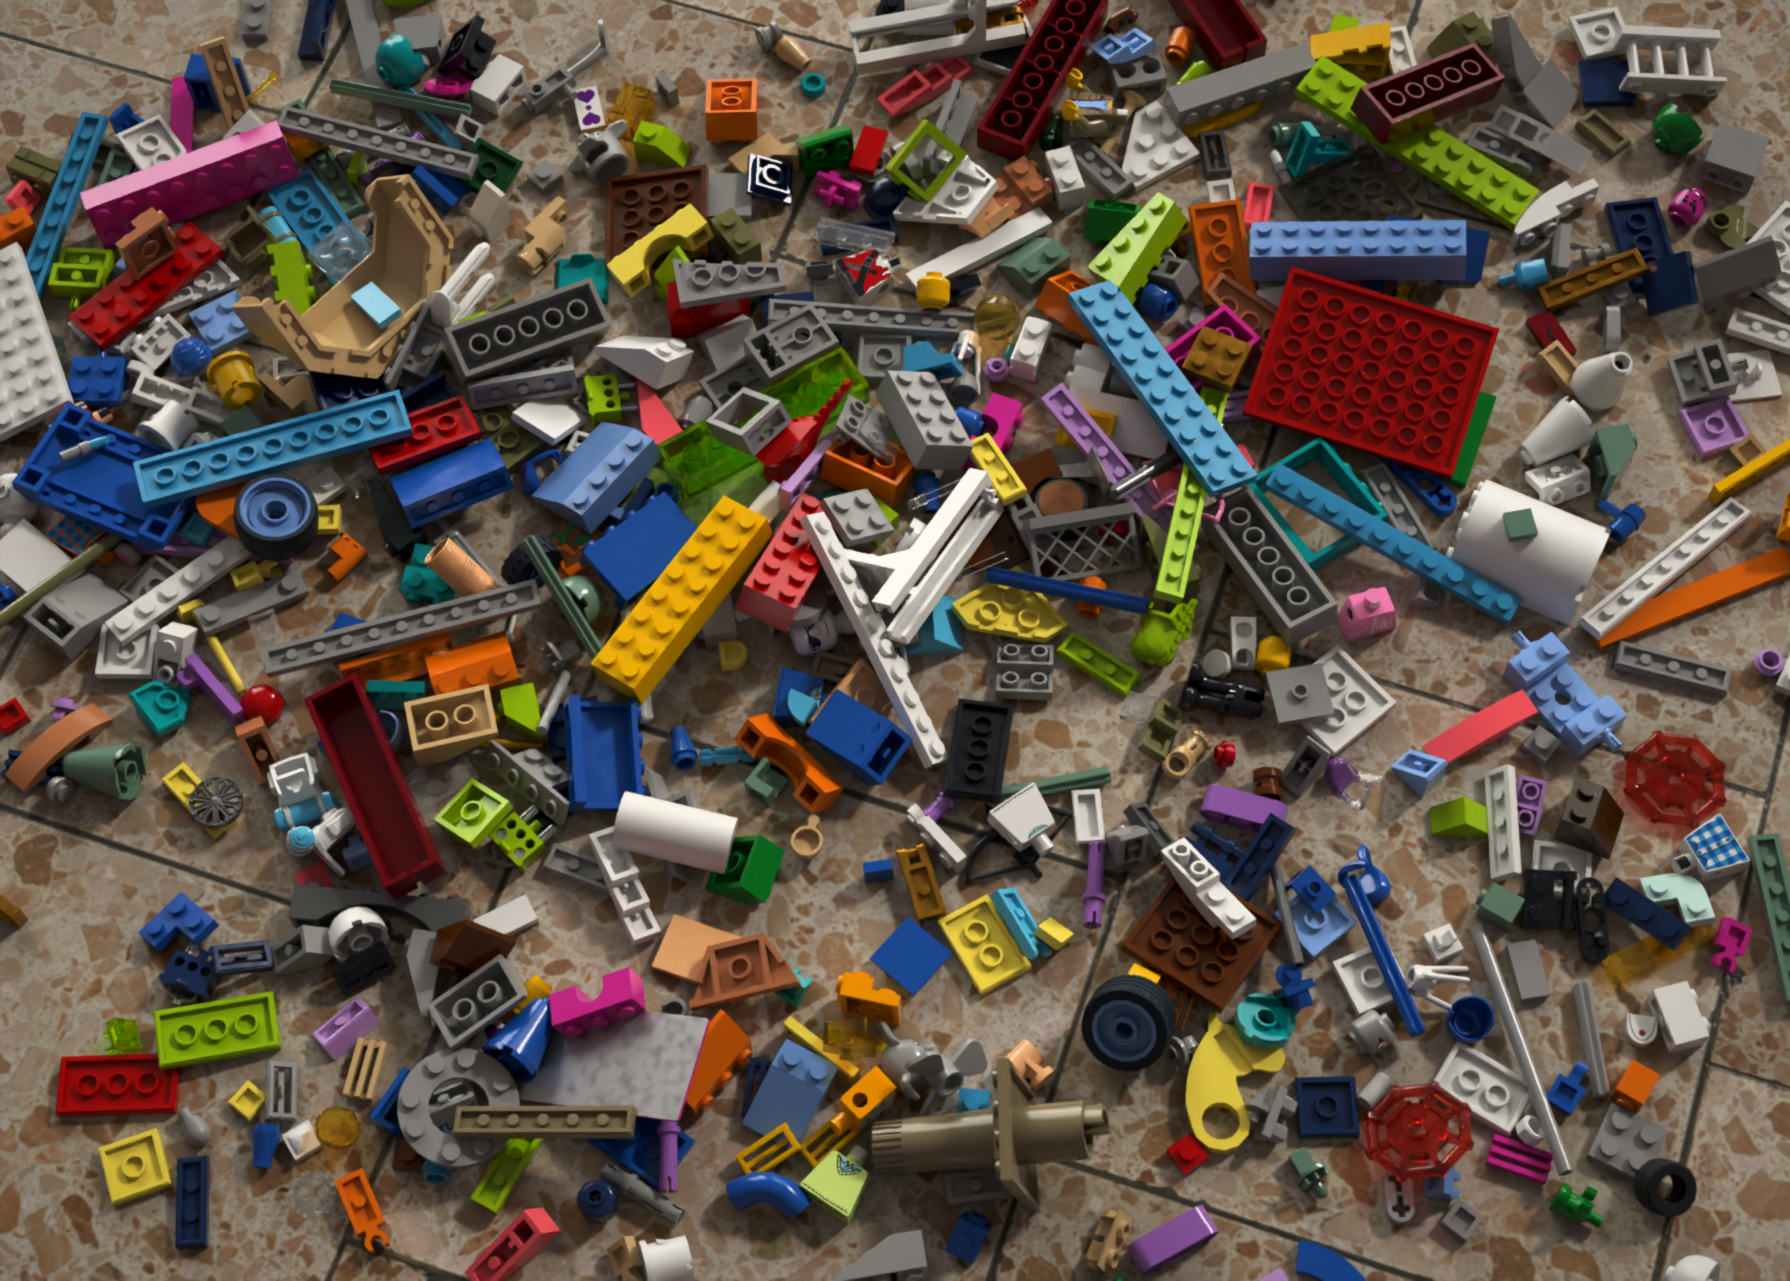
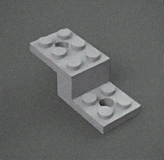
M811 303L744 338L745 356L699 380V385L712 402L716 411L735 395L728 392L734 386L745 387L776 399L795 389V370L839 348V340ZM800 333L810 336L805 341L796 339V336Z

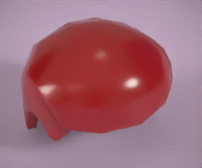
M268 684L253 685L244 692L240 702L246 721L262 716L266 726L281 717L282 708L286 704L281 692Z

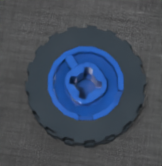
M535 536L557 572L563 560L562 552L547 536ZM519 544L509 554L508 558L505 559L501 567V576L508 585L536 579L539 589L545 583L525 550Z

